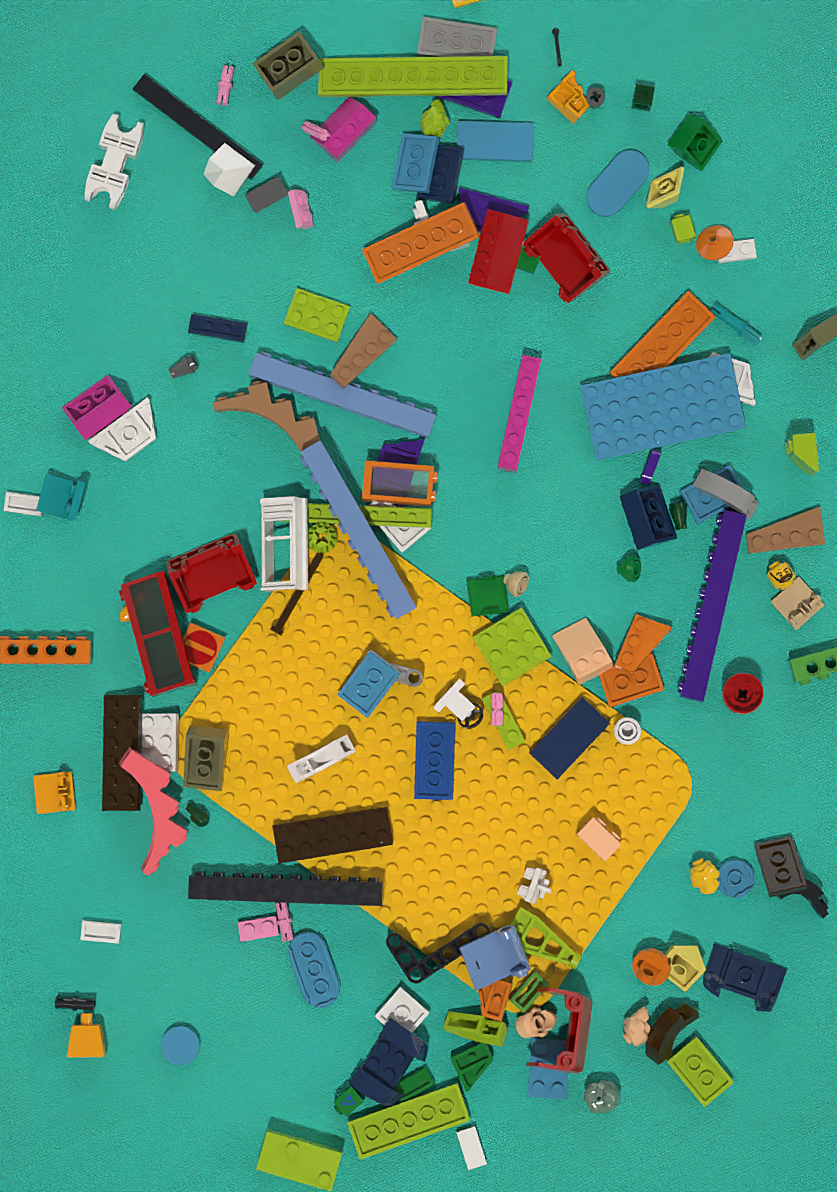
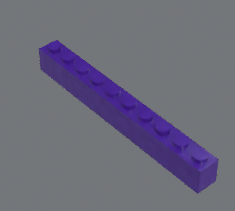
M724 510L722 514H718L716 525H719L718 533L714 532L712 544H715L714 550L709 552L707 562H710L709 570H705L703 581H706L705 589L701 588L699 599L702 602L701 606L696 608L695 618L698 619L696 626H692L690 636L693 637L692 644H688L686 655H689L688 662L683 664L682 674H685L683 682L680 681L677 692L680 693V698L704 702L747 515Z

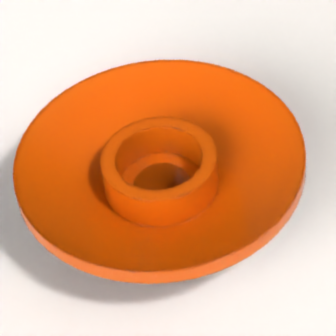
M719 225L710 226L699 234L696 241L697 251L701 257L707 260L722 259L732 250L734 244L733 235L726 227Z

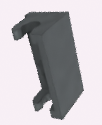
M276 177L249 192L245 197L252 210L257 213L286 197L288 193L280 178Z

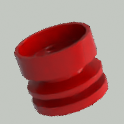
M740 673L730 677L722 691L723 702L731 712L739 715L755 711L762 703L764 696L760 681L747 673ZM738 690H741V691H745V690H746V691H747V694H746V697H747V698L744 699V698L742 697V698L739 699V698H738V695H739Z

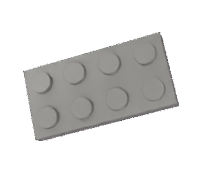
M423 17L417 55L424 57L493 56L497 28Z

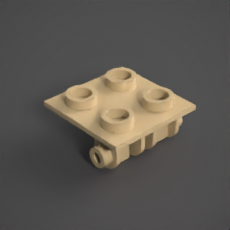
M800 577L795 579V583L784 589L771 601L774 607L795 630L800 628L824 606L821 597L815 595Z

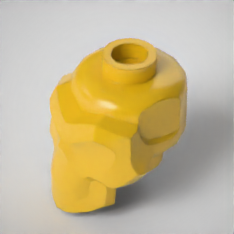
M701 858L692 863L693 867L689 870L692 886L695 888L699 887L700 892L703 894L714 893L720 884L717 880L720 871L712 865L710 860L704 861Z

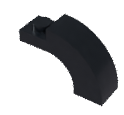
M806 880L807 889L777 896L778 899L782 900L788 895L799 894L808 900L820 918L829 915L827 904L823 899H818L824 894L823 891L809 880Z

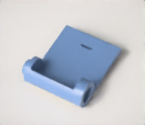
M514 925L502 927L459 947L476 991L509 975L517 976V978L524 977L531 969Z

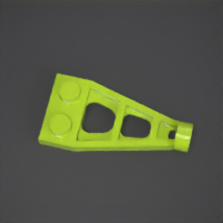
M520 907L511 925H514L524 952L564 963L576 969L582 955L574 952L537 916ZM531 928H537L544 935L542 945L532 946L526 943L525 938ZM549 940H553L561 946V951L558 955L545 951V946ZM570 955H573L571 961L569 962L568 957Z

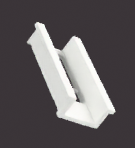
M291 496L260 499L262 512L261 591L308 590L307 498ZM290 520V536L274 537V521ZM290 539V581L274 582V540Z

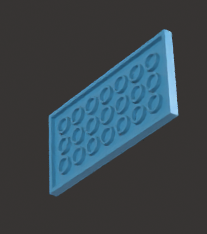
M730 353L580 386L596 460L746 428Z

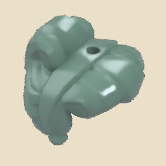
M609 1080L590 1083L584 1093V1101L592 1113H608L619 1105L621 1099L617 1086Z

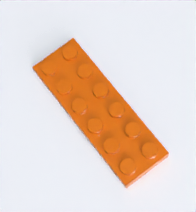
M463 202L362 249L377 284H380L478 239L480 235L466 203Z
M688 291L609 374L614 378L669 367L716 316Z

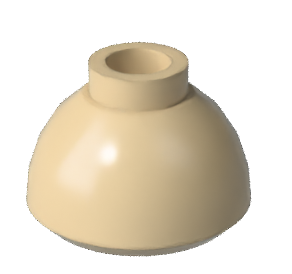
M517 571L512 574L507 573L503 582L507 585L508 591L513 596L519 597L528 586L529 576L527 572Z

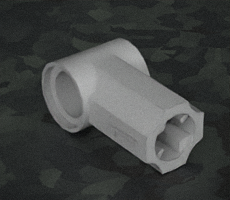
M390 663L402 673L395 682L411 687L422 685L424 677L420 671ZM413 673H417L420 677L419 681L415 684H412L409 680L410 675Z

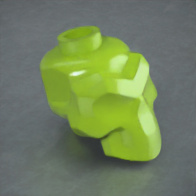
M437 99L431 102V108L421 115L420 127L424 135L437 136L439 138L449 125V118L446 115L441 100Z

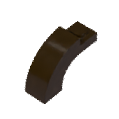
M684 1003L676 1010L669 1007L664 1011L649 1032L645 1047L646 1056L658 1065L673 1055L672 1048L675 1038L682 1029L699 1018V1012L687 1003Z

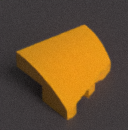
M572 70L546 99L574 124L590 105L583 96L581 85L578 86L575 80L576 74Z

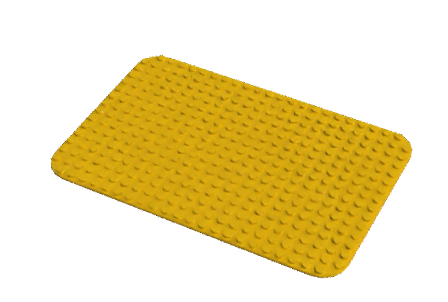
M338 524L331 525L336 531L337 543L331 551L323 553L324 557L308 583V590H304L282 628V636L274 633L270 628L278 622L295 589L274 590L179 720L177 773L184 779L185 740L190 725L228 729L222 791L198 790L274 845L275 839L272 825L387 807L393 845L298 860L297 862L315 875H321V879H329V876H341V880H348L349 877H360V880L368 881V877L380 878L379 881H384L383 905L358 906L395 933H399L405 940L427 956L478 923L486 924L490 929V933L511 925L520 907L537 916L574 952L581 955L685 809L692 794V778L687 765L676 753L642 729L641 735L635 743L629 745L620 743L614 735V727L620 719L626 717L612 707L609 708L605 702L547 661H544L502 687L472 638L494 623L484 616L471 617L469 605L379 542L417 607L398 619L395 616L391 618L386 610V607L389 605L385 599L381 601L376 592L379 590L377 584L370 582L366 575L370 572L366 566L362 568L357 559L360 556L358 551H353L347 542L350 540L348 534H343ZM327 531L322 535L317 533L318 540L316 544L321 541L329 543L325 538ZM309 546L308 568L317 554ZM290 568L280 582L290 581ZM371 649L387 662L416 669L423 674L424 680L419 687H411L395 682L368 718L337 695ZM413 673L409 677L412 684L417 683L420 679L417 673ZM459 679L465 683L459 692L471 703L478 704L483 710L482 721L472 729L463 728L459 724L457 716L446 706L439 713L433 708ZM497 690L502 693L503 699L525 739V742L510 750L507 749L496 726L491 724V717L481 700ZM583 697L610 724L557 780L529 753ZM480 713L470 721L469 725L474 724L479 719ZM465 719L463 721L461 720V723L463 725H465ZM416 722L455 723L453 800L414 799ZM345 735L349 737L356 750L355 753L315 775L295 783L287 768L289 764L312 754ZM592 817L595 820L600 818L606 824L605 829L609 833L613 831L620 838L618 842L621 845L606 861H603L576 835ZM537 867L547 871L545 879L549 880L547 888L552 889V892H546L543 899L538 897L536 904L525 901V898L518 895V891L521 885L530 887L532 880L524 878L526 868L536 869ZM479 926L476 929L478 937H483L487 934V930L483 926ZM531 928L525 941L529 945L540 946L544 941V935L537 928ZM462 937L459 944L463 946L471 941L468 937ZM549 940L545 946V951L558 955L561 951V946L553 940ZM449 947L445 948L443 951L444 957L447 959L452 958L454 950ZM525 953L531 968L528 974L521 978L509 975L501 980L513 984L509 995L510 999L534 971L549 983L546 988L557 989L571 970V967L564 963ZM462 955L444 967L475 990ZM570 955L568 957L569 962L571 961L573 955ZM534 977V979L515 999L516 1002H518L521 999V997L528 991V989L534 984V982L537 980L536 977ZM540 982L537 985V987L530 993V995L524 1000V1002L521 1004L522 1007H524L527 1004V1002L534 996V994L537 992V988H540L543 985L542 982ZM541 993L525 1013L534 1007L540 1008L552 997V994ZM508 999L505 1010L523 1013Z

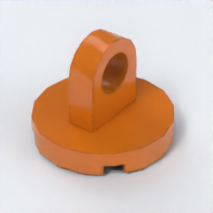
M654 948L640 950L635 955L632 969L635 976L642 983L657 986L664 983L669 977L671 965H669V959L664 953Z

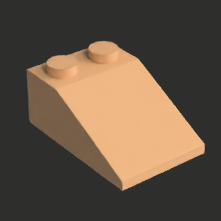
M586 618L552 635L579 685L613 668L611 658Z

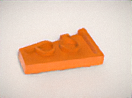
M636 614L615 663V668L633 674L647 659L652 650L669 634L672 627Z

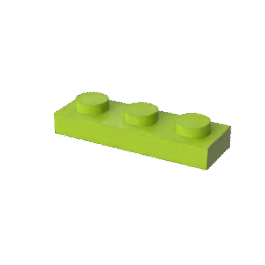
M490 694L481 700L491 717L493 708H491ZM503 699V708H501V711H503V725L496 726L507 749L510 750L525 742V739Z

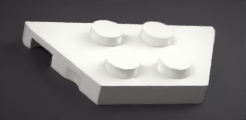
M713 352L708 358L720 356V354ZM731 358L740 402L755 406L750 364Z
M146 398L88 442L125 462L156 440L150 400Z

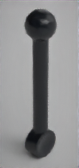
M554 28L552 34L555 38L557 65L559 67L562 66L558 40L559 29Z

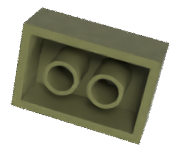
M300 31L253 63L277 101L324 69Z

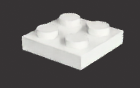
M399 987L375 1017L384 1025H386L389 1018H392L407 1030L413 1032L430 1012L402 987Z

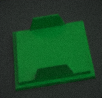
M504 575L466 579L471 617L509 613L506 586L503 582Z

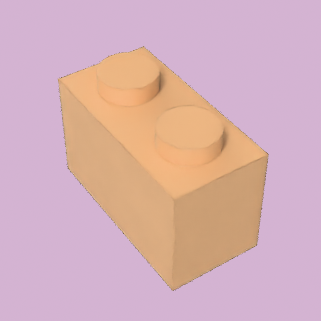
M592 817L576 835L603 861H606L621 845L618 842L620 838L613 831L609 833L605 829L606 824L600 818L595 820Z

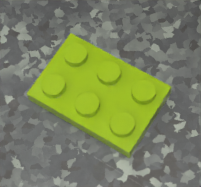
M296 288L284 325L338 343L350 306Z
M696 1036L666 1061L704 1107L734 1083Z

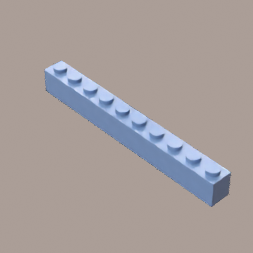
M265 352L255 354L248 373L250 378L263 381L264 383L267 382V384L427 439L430 437L436 420L433 410L415 408V404L407 401L404 404L397 402V398L387 395V397L380 396L378 391L372 389L365 391L361 389L362 386L351 383V385L342 389L333 379L325 377L326 374L315 370L313 373L307 371V367L299 364L297 366L290 365V361L282 358L275 360L271 358L272 355Z
M321 440L301 451V462L304 467L309 466L312 471L309 476L313 483L320 485V495L324 501L328 499L331 504L328 509L333 517L337 516L341 523L338 526L343 534H348L350 540L347 542L351 549L358 551L360 556L357 559L362 568L366 566L370 572L366 574L370 582L377 584L379 590L376 592L381 601L385 599L389 605L386 607V610L390 617L395 616L398 619L417 608Z

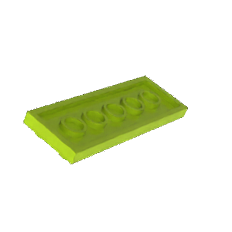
M458 1083L350 1120L347 1124L359 1159L361 1160L468 1122L470 1117Z

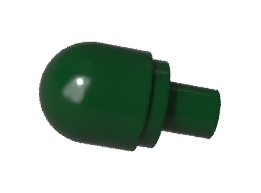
M191 803L185 808L191 814V820L198 827L208 825L209 816L203 809L199 807L196 809Z

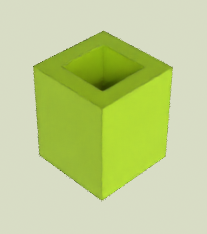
M679 214L673 217L670 227L675 244L679 245L693 241L696 235L690 215L684 216V214Z

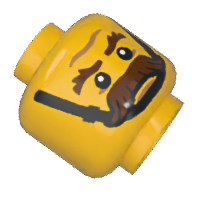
M777 561L769 566L770 571L767 573V577L775 589L784 590L795 583L796 575L787 562L780 564Z

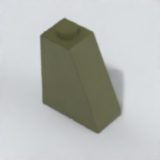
M837 314L809 330L792 345L802 361L837 338Z

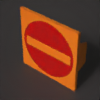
M190 622L183 637L190 665L210 673L225 637Z

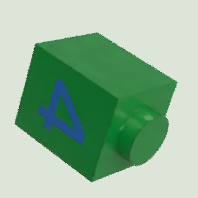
M350 1086L334 1100L336 1105L333 1107L340 1115L344 1114L347 1117L364 1102V1099L354 1087Z

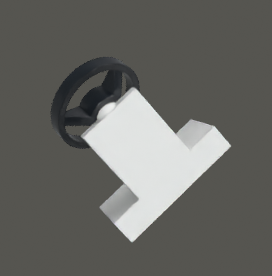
M459 679L433 708L439 713L446 706L457 716L458 722L463 728L472 729L482 721L483 710L478 704L471 703L459 692L465 685ZM480 713L479 719L474 724L469 725L470 721ZM465 719V725L461 723V720Z

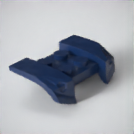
M714 943L705 968L703 985L717 997H719L721 988L754 999L756 1000L755 1011L770 1012L776 1003L787 969Z
M389 1018L380 1033L382 1036L362 1068H358L349 1082V1085L384 1106H392L404 1096L395 1088L413 1059L416 1058L425 1062L428 1053V1045L392 1018Z

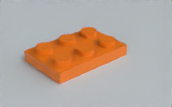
M653 653L648 655L647 659L633 674L613 666V668L599 675L609 708L664 690Z

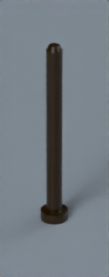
M321 552L316 554L308 568V583L324 557V554ZM295 590L275 626H271V631L282 636V628L304 590Z

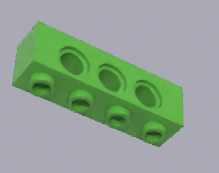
M837 647L789 660L788 664L794 683L799 682L800 685L811 683V678L818 677V680L829 678L830 673H837ZM827 658H831L834 661L832 669L827 668L825 665ZM809 663L814 664L816 667L814 674L807 671Z

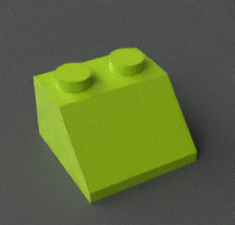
M816 434L792 435L787 440V443H785V453L789 454V459L809 476H814L819 472Z

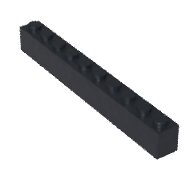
M194 871V874L189 875L188 899L362 906L383 905L384 881H379L380 878L368 877V881L360 880V877H349L348 880H341V876H329V879H321V875H310V878H302V875L292 874L290 878H283V874H271V877H263V873H252V876H244V873L233 872V876L225 875V872H213V875H206V871Z

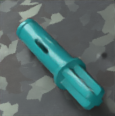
M718 303L711 310V313L738 332L739 336L742 335L754 345H757L761 340L762 336L750 328L748 323L745 324Z

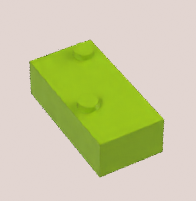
M268 1129L256 1170L332 1191L343 1151Z

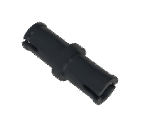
M56 996L55 1009H72V1011H77L78 1009L95 1010V998H78V996Z

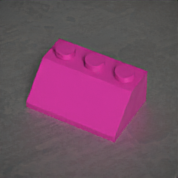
M348 97L320 126L330 133V137H327L326 141H322L312 135L310 138L338 163L376 124V117L364 105Z
M107 375L63 406L62 409L82 437L87 440L93 437L99 430L111 424L117 417L125 414L132 406L110 376Z

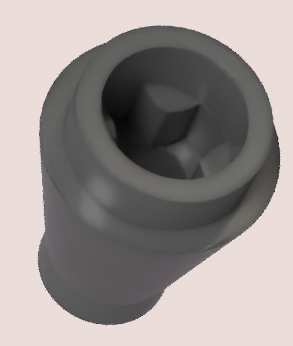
M192 355L185 356L173 367L169 368V372L172 378L175 379L195 373L198 365Z

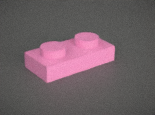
M293 189L289 191L288 195L296 228L309 229L314 227L305 190Z
M276 916L238 922L241 942L279 935Z

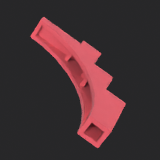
M129 747L119 764L142 786L152 810V841L148 854L140 868L144 874L149 876L151 872L154 873L159 867L158 862L161 857H165L169 852L170 844L177 848L179 844L182 845L187 838V830L169 818L170 816L173 817L179 809L177 806L179 804L178 801L161 790L162 787L165 788L168 785L170 773Z

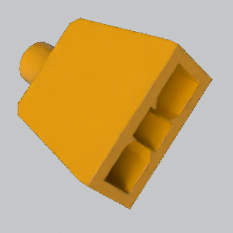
M81 1013V1024L72 1025L67 1057H105L106 1048L101 1024H92V1013Z

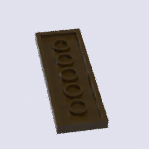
M104 695L102 811H141V785L129 772L120 766L119 762L129 747L141 754L142 695Z
M387 807L272 825L278 864L393 845Z

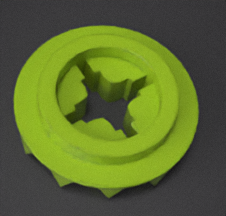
M316 523L310 527L308 531V546L313 551L327 553L335 547L337 534L331 525ZM327 531L325 538L329 543L321 541L316 544L318 540L316 532L322 535Z

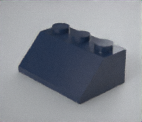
M660 484L635 489L619 496L637 550L650 548L677 539Z

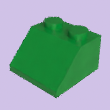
M688 115L668 143V146L678 157L699 171H702L723 140L704 119Z

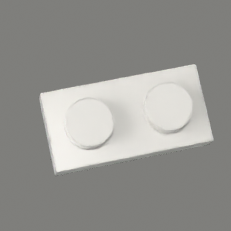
M754 239L734 241L730 253L724 258L719 259L718 264L756 259Z

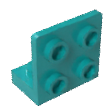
M46 474L36 510L67 520H76L85 482H74Z

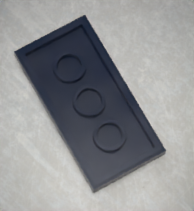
M582 697L529 754L558 780L610 723Z

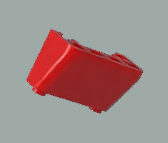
M556 214L523 242L524 251L529 257L538 258L541 256L540 262L560 286L558 295L564 302L571 303L610 274L609 268L566 214Z
M230 534L177 556L166 563L169 576L186 614L199 611L204 600L238 586L239 589L246 591L257 584L237 534Z

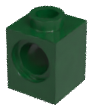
M636 84L631 108L650 112L655 87Z

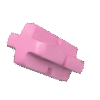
M492 693L491 708H493V711H491V724L493 726H502L503 711H501V708H503L502 693Z

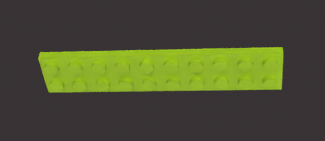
M507 56L319 58L324 67L319 72V97L507 95Z

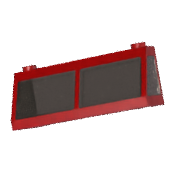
M164 571L122 584V590H119L121 601L126 603L146 682L144 683L146 694L150 693L151 697L197 685L192 671H190L192 668L187 656L171 590L168 587V576Z

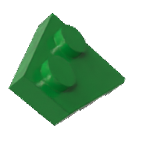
M479 1043L450 1057L466 1092L471 1089L494 1059L488 1045L485 1043Z

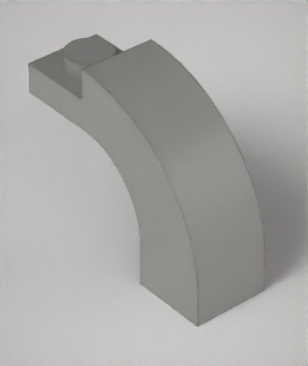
M701 469L693 484L701 493L726 503L738 513L747 515L746 518L751 519L759 504L748 491L704 469Z

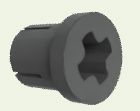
M591 88L587 92L586 101L591 109L599 108L604 103L605 94L600 88ZM595 96V98L598 99V102H595V100H593L592 97Z

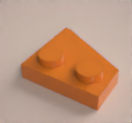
M498 980L479 989L478 994L481 1002L482 1016L502 1022L512 983Z

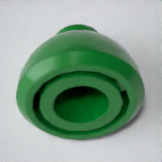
M630 556L624 559L622 563H618L617 573L621 574L629 582H636L641 574L639 558L637 556Z

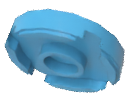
M732 859L724 862L718 868V871H720V875L717 878L720 883L718 889L724 895L730 898H740L751 891L755 876L752 868L747 863Z
M185 1026L171 1028L165 1033L161 1042L162 1054L166 1060L176 1065L190 1063L195 1059L200 1049L197 1034Z

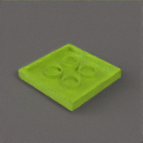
M522 607L472 637L502 687L552 657Z

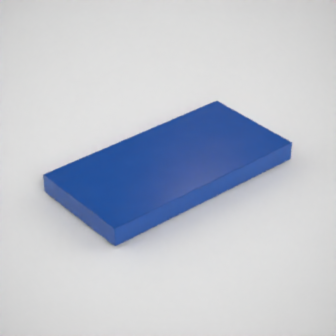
M416 722L414 799L453 800L455 723Z

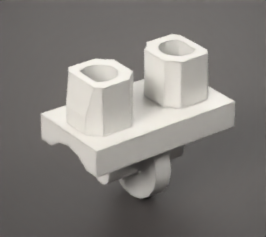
M537 867L536 869L526 868L524 878L532 881L530 887L521 885L518 895L525 898V901L536 904L538 897L543 899L546 892L551 893L552 889L547 888L549 880L545 879L547 871Z

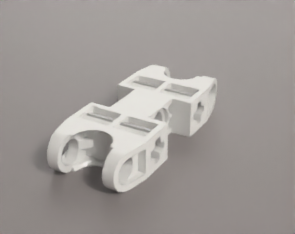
M116 114L110 117L99 142L100 148L107 150L102 166L92 164L85 187V201L91 202L93 196H96L97 193L106 191L110 194L109 198H111L109 208L116 210L121 203L130 181L128 175L122 174L127 157L137 160L144 134V123L138 122L136 127H133L130 132H121L118 126L119 115Z

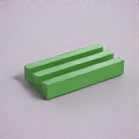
M534 971L509 1001L525 1013L541 992H536L527 1004L522 1007L521 1004L540 982L543 983L540 988H546L549 983ZM534 977H536L537 980L534 982V984L521 997V999L518 1002H516L515 999L534 979Z

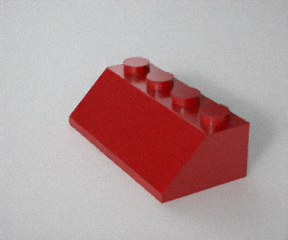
M487 209L468 284L510 295L529 220Z

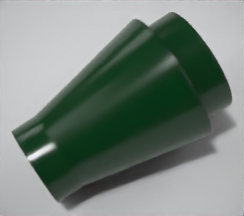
M685 501L670 503L669 511L676 530L686 529L687 506H685Z

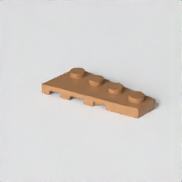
M370 313L330 377L344 389L387 351L397 339Z
M820 506L747 534L748 554L825 545Z

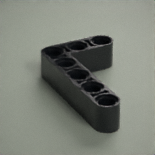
M478 923L419 962L399 933H391L386 939V945L408 980L412 983H420L462 955L459 949L461 947L459 941L462 937H468L472 942L481 938L476 935V929L479 926L485 927L487 934L490 933V929L486 924ZM392 936L400 938L399 946L393 947L390 945L389 940ZM447 947L454 950V956L450 959L445 958L443 955V951ZM407 952L410 954L411 960L409 963H402L400 961L402 953ZM430 958H434L438 962V966L435 969L427 967V961ZM413 969L421 971L422 976L420 979L414 980L411 978L410 973Z

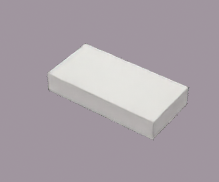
M6 492L3 511L41 517L43 514L36 510L40 496Z
M82 920L80 940L119 944L122 924Z
M475 1126L457 1131L456 1133L468 1170L486 1165L487 1162Z

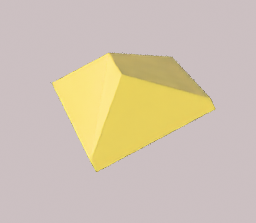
M683 167L651 181L646 204L648 208H664L678 201L684 173Z
M672 944L665 953L669 959V965H671L668 979L685 992L706 970L698 946H674Z

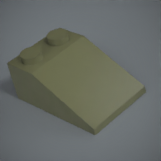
M189 726L185 740L183 787L222 791L228 729Z

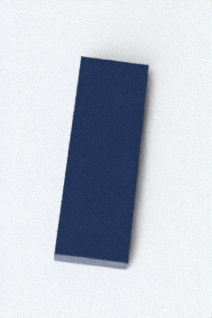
M191 314L188 334L244 343L248 324Z

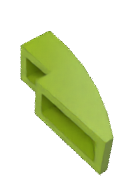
M450 1011L443 1027L445 1031L457 1036L501 1047L504 1046L508 1033V1028L504 1022L486 1020L481 1015Z

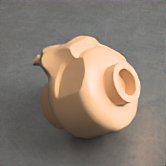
M645 1006L624 1020L625 1033L622 1035L628 1045L632 1043L638 1047L647 1041L651 1028L646 1022L649 1019V1013Z
M534 1007L527 1014L517 1018L516 1030L525 1039L537 1036L543 1038L547 1035L548 1030L553 1029L557 1017L549 1010L542 1011L541 1008Z

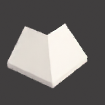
M224 143L209 158L204 175L213 186L234 197L255 165Z

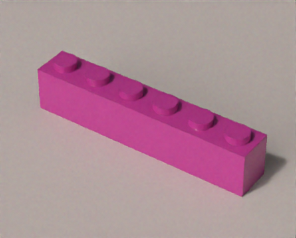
M522 356L497 468L499 470L513 473L517 471L541 363L539 358Z

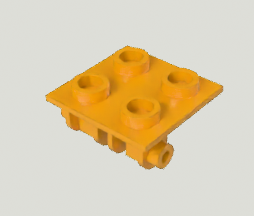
M72 772L33 776L37 814L76 810Z

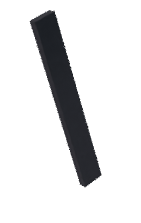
M145 74L132 88L134 92L213 152H216L226 143L253 163L255 167L247 177L251 181L263 167L262 163Z

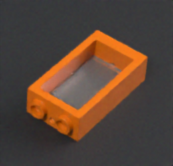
M365 461L362 501L431 507V502H435L436 491L432 490L433 483H437L438 472L434 471V466Z

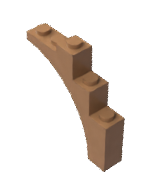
M256 381L251 383L252 386H248L250 394L246 395V392L235 394L234 398L220 397L216 399V402H212L215 413L226 411L248 412L272 421L289 435L300 453L320 441L315 419H310V416L299 418V421L296 422L291 400L287 401L286 398L276 400L275 404H272L267 382Z

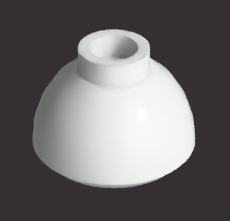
M622 718L614 727V735L622 744H633L641 735V727L633 718Z

